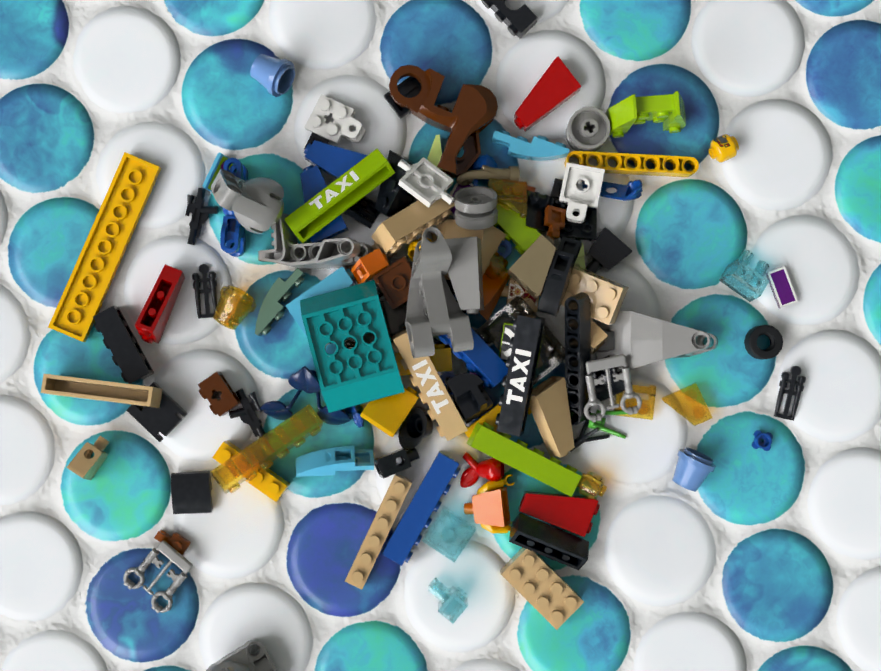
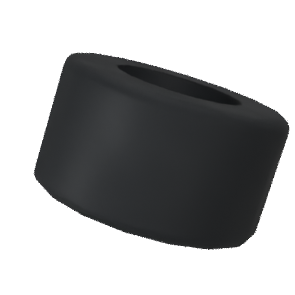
M755 326L745 336V349L749 355L756 359H771L782 350L783 338L779 330L773 326ZM760 335H766L770 339V346L766 350H762L757 346V338Z

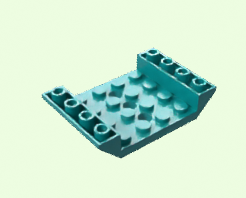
M374 280L300 300L302 320L321 393L329 413L405 392ZM367 333H372L375 336L374 341L370 344L364 342V336ZM349 338H353L356 341L352 349L345 347V341ZM331 343L335 344L336 351L333 354H328L326 346Z

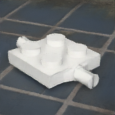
M423 157L418 163L410 165L404 159L399 161L398 166L404 169L406 174L399 180L398 185L428 208L441 198L449 203V205L454 202L455 198L446 192L454 180Z

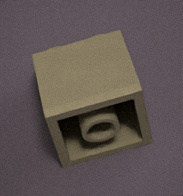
M542 234L507 272L534 299L542 292L556 250L555 242L546 235L544 237Z

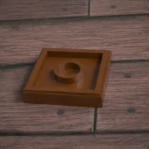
M406 256L372 277L392 310L408 301L412 265Z

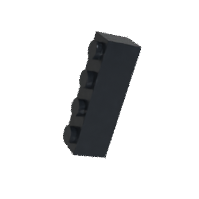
M111 306L93 316L95 320L94 326L99 333H102L104 337L103 343L107 349L111 350L113 354L112 360L122 370L121 376L126 383L136 384L154 374L119 307Z
M519 513L511 524L509 542L576 570H580L588 560L589 541L522 513Z

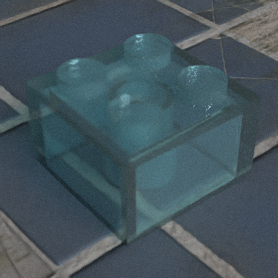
M443 506L422 537V541L455 563L475 533L476 527Z

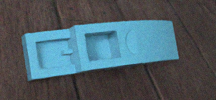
M495 130L492 137V142L509 148L508 156L534 161L554 160L567 157L570 150L566 148L565 144L560 142L554 144L543 136H534L532 142L529 143L528 139L517 136L515 138L510 136V133L507 131Z
M354 446L323 449L296 458V477L335 475V471L374 470L373 449L355 450Z

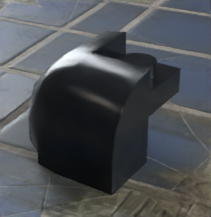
M462 373L446 381L447 390L451 392L454 399L453 402L466 424L478 418L493 406L492 400L483 388L484 382L479 376L472 373Z

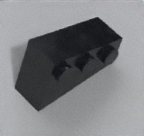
M389 150L387 161L395 173L381 183L375 205L376 210L388 217L410 206L414 196L398 185L399 180L406 174V171L398 166V163L401 159H404L410 165L415 163Z

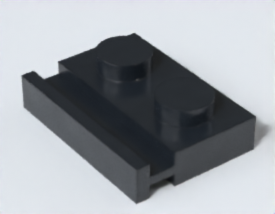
M411 76L397 85L398 91L404 97H415L421 91L419 81ZM390 91L384 95L385 100H387L400 119L411 112L407 107H401L395 103L390 96Z
M366 196L343 212L368 228L372 227L381 212L375 209L376 202Z

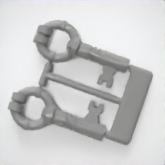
M624 354L585 363L587 371L585 378L589 400L584 407L583 413L587 419L592 421V423L601 421L606 413V409L618 408L619 406L628 415L638 413L642 406V399L639 394L633 391L630 368L627 366ZM623 366L622 372L612 374L615 377L613 378L614 382L624 380L625 393L619 405L614 404L609 368ZM605 369L610 406L605 407L604 403L596 397L595 386L605 384L602 381L604 377L593 378L591 372ZM633 397L637 399V406L626 408V399ZM599 405L601 407V413L596 414V416L595 414H589L590 406Z
M163 540L157 548L151 550L139 567L129 568L125 571L123 577L124 585L130 590L143 586V589L150 595H153L151 608L157 613H165L171 610L173 594L187 578V573L193 567V564ZM160 551L170 561L147 587L143 585L145 570L151 563L156 564L157 568L164 564L157 556ZM172 563L177 565L183 572L176 574L171 569L167 576L171 577L174 582L167 590L158 591L154 594L151 590ZM135 572L140 577L138 584H135L128 578L130 573ZM159 596H163L165 600H168V605L165 608L161 605L159 606V603L156 602Z

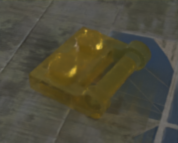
M632 385L635 393L648 394V400L642 399V406L637 414H621L617 416L653 420L656 386ZM623 392L615 395V404L620 405ZM626 399V408L637 406V399ZM620 406L614 408V410H622Z

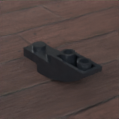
M562 237L558 250H555L538 306L539 312L557 316L568 288L569 278L581 249L582 241Z

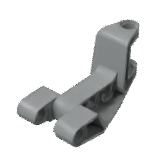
M283 213L279 221L271 226V229L274 230V233H271V237L274 238V241H272L274 249L258 251V261L278 263L303 269H339L342 266L345 268L355 265L359 258L363 257L361 256V250L364 247L366 249L365 255L374 250L368 244L349 238L324 239L323 242L298 244L297 236L284 220L289 215ZM304 250V256L301 258L300 252Z
M428 227L424 231L422 239L417 243L414 250L405 319L413 358L433 356L435 354L433 336L447 334L451 340L453 353L473 350L474 348L469 316L460 310L444 277L448 273L452 255L443 235L436 227ZM429 232L435 233L437 240L430 242L426 234Z
M619 311L615 323L611 325L596 320V324L604 332H614V350H596V360L608 355L611 357L624 354L630 370L669 358L694 356L714 350L718 346L717 337L711 333L633 311ZM707 337V343L704 345L703 341ZM711 337H712V338L714 339V344H713V346L710 347L711 342H712V339H711ZM623 366L616 367V369L622 370Z

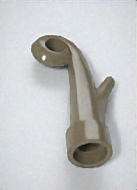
M482 165V169L461 173L458 175L456 182L462 186L471 184L473 179L518 182L520 170L519 166L493 168Z

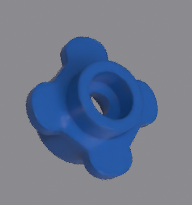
M756 430L753 434L755 438L754 442H752V447L769 451L773 435L770 432L762 433L760 430Z

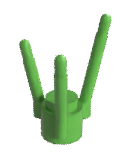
M612 410L605 413V415L628 414L623 410ZM604 417L598 422L592 423L589 420L588 428H599L601 431L624 439L626 438V435L604 427L606 421Z

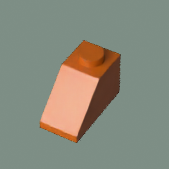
M378 248L359 258L350 271L358 284L368 282L373 279L374 275L387 268L389 265L388 259Z

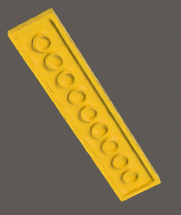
M124 152L50 321L49 328L79 341L86 342L95 322L93 316L99 313L161 167Z

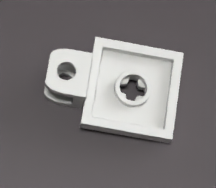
M323 94L320 95L304 126L306 130L339 145L342 137L353 143H360L366 132L363 125L353 118L356 112L353 108ZM333 115L332 118L334 119V121H330L327 124L326 117Z
M566 163L559 202L568 203L566 211L568 222L582 224L586 217L587 207H598L605 169ZM581 180L585 181V185H588L583 191L579 190V187L576 186ZM577 211L580 214L579 216H574L573 212Z

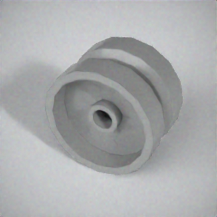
M583 107L577 110L570 118L565 131L566 141L569 146L575 151L596 152L608 139L611 130L608 117L600 109L594 107Z
M473 186L460 189L455 193V222L458 226L469 230H480L492 227L497 223L498 211L496 206L498 204V197L496 191L487 187Z

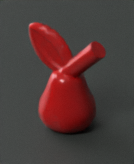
M468 452L462 456L471 467L462 473L460 479L461 487L472 486L477 482L479 476L495 482L500 481L504 477L503 462L491 457L478 463Z

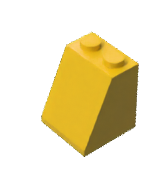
M410 386L407 389L404 387L405 392L369 402L360 416L393 437L419 399L417 396L418 392Z

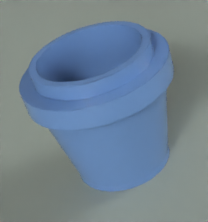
M260 54L254 60L250 72L251 77L257 80L267 89L269 94L275 97L285 94L290 89L295 78L294 64L291 61L277 59L264 54Z
M685 447L680 449L677 454L679 457L672 480L676 484L696 492L716 466L713 464L714 460L710 457Z

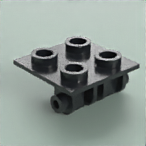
M527 190L526 226L547 232L549 227L544 225L545 208L551 205L564 209L565 202H559V199H555L547 194L542 195L537 191Z
M587 207L586 217L582 224L568 222L565 215V227L562 230L559 229L560 239L567 237L577 238L578 241L580 239L597 240V208ZM577 211L573 212L574 216H579L580 214Z

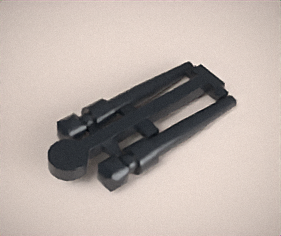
M202 264L199 266L202 279H200L198 273L192 274L198 319L218 317L216 273L213 271L209 272L208 265ZM200 282H203V290H200ZM203 293L206 314H201L200 294ZM209 293H212L214 313H210Z
M799 366L791 367V379H789L788 372H782V381L780 380L779 383L780 388L774 412L775 417L794 421L801 392L804 389L803 383L806 381L805 376H799L798 381H796L797 376L801 374ZM789 382V390H786L785 388H787V384ZM786 393L787 398L783 414H779L783 395ZM792 395H795L791 416H788Z

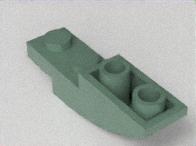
M299 268L286 281L279 277L266 294L256 321V335H267L273 328L271 326L275 320L279 321L284 316L286 307L281 302H286L292 295V289L295 286L298 288L305 280L303 277L306 274Z

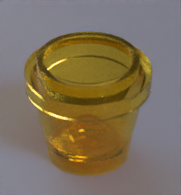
M228 285V287L223 286L213 318L221 325L235 330L250 312H254L257 307L255 299L238 287Z

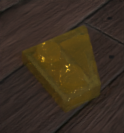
M489 178L488 188L496 191L498 204L507 210L512 209L519 213V217L526 218L527 182Z
M696 382L662 397L666 404L694 426L713 418Z

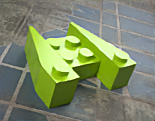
M679 91L667 95L643 97L631 95L608 108L605 112L610 121L611 130L609 136L612 135L613 138L623 137L633 124H644L650 120H653V123L663 122V131H669V133L681 132L686 126L685 106Z

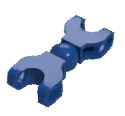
M229 158L224 162V170L229 171L242 180H248V170L238 159ZM222 207L225 216H223L221 228V249L233 257H240L245 252V228L237 221L233 211Z

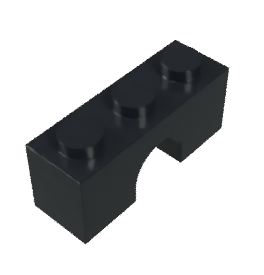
M481 0L486 8H491L495 12L494 15L498 21L504 22L508 26V31L519 39L537 22L538 17L525 4L517 10H511L506 7V0Z

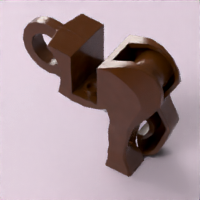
M413 65L401 66L390 78V96L395 103L401 107H407L412 111L413 115L425 123L450 132L437 168L452 179L458 177L461 173L468 171L481 154L479 133L496 116L498 104L495 95L490 89L482 85L463 84L451 113L444 106H434L445 76L431 68L424 71ZM406 76L416 78L421 85L420 93L412 98L401 95L397 88V83L400 79ZM463 147L464 154L459 158L457 155Z

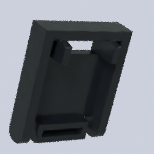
M156 382L150 385V387L162 389ZM163 389L160 408L145 407L142 409L138 405H131L126 410L159 442L164 439L159 432L167 436L183 420L177 415L178 412L183 417L188 414Z

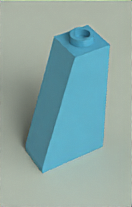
M342 266L285 305L305 335L306 331L301 316L300 300L354 286L355 283L352 280L354 275L349 268L345 270Z

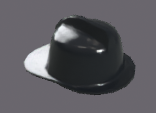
M417 407L409 412L399 429L398 438L402 448L412 450L423 438L428 437L432 433L433 421L429 414L424 413L421 408Z

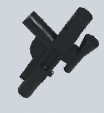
M198 188L195 203H192L195 196L187 194L185 216H189L192 213L187 242L190 245H195L196 238H200L202 224L208 220L209 214H218V206H204L206 189Z
M243 388L236 391L243 408L229 411L230 418L240 417L245 424L250 425L255 437L259 436L262 443L267 441L268 437L262 427V421L255 412L256 410L259 413L263 411L260 409L261 406L258 403L256 393L253 392L248 395L252 399V402H250Z

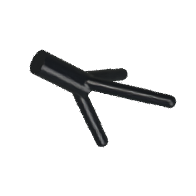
M586 419L579 437L574 440L575 448L570 452L584 442L610 438V435L590 437L598 432L599 428H595L584 435L589 424V419Z

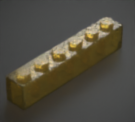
M309 404L212 470V476L225 494L228 492L234 493L245 480L247 482L251 481L257 476L258 471L270 468L274 464L273 461L278 457L280 459L284 458L290 453L289 450L294 446L298 448L306 442L305 439L307 437L317 435L321 431L323 422Z

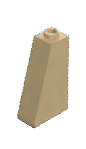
M551 376L532 389L529 407L548 454L561 458L568 455L569 451L575 448L566 380L564 377Z

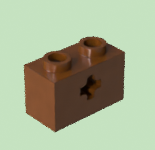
M215 372L198 384L200 395L204 399H208L211 404L209 406L211 411L215 415L218 414L219 417L224 416L241 404L240 399L221 372ZM216 391L222 392L220 398H215L217 395Z

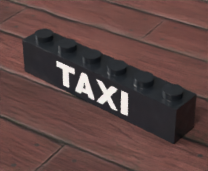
M522 313L514 319L513 329H515V335L511 338L509 346L512 351L511 356H508L506 361L508 373L504 376L502 384L505 387L504 395L500 396L499 406H501V411L497 414L495 422L498 425V432L520 437L525 431L546 318Z

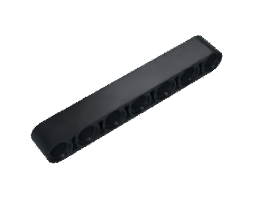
M583 292L567 298L564 304L565 380L572 425H578L587 419L583 412L589 400L585 378L587 374L585 363L591 361V302L589 296Z

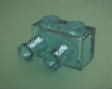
M743 250L739 259L726 267L719 281L751 302L762 295L769 283V280L763 277L769 269V264L767 263L764 267L766 262L760 260L755 269H751L748 265L754 254L750 253L749 250Z
M436 577L429 584L428 591L440 600L438 602V612L453 624L468 607L467 593L460 587L455 588L452 586L447 588Z

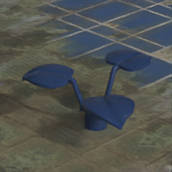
M306 366L289 377V384L298 390L289 405L286 406L280 401H270L263 404L260 408L272 418L288 420L293 415V412L289 409L292 408L303 390L306 393H316L317 407L320 410L316 413V416L321 421L327 424L340 425L351 420L344 410L329 413L327 406H321V389L316 371L309 370Z

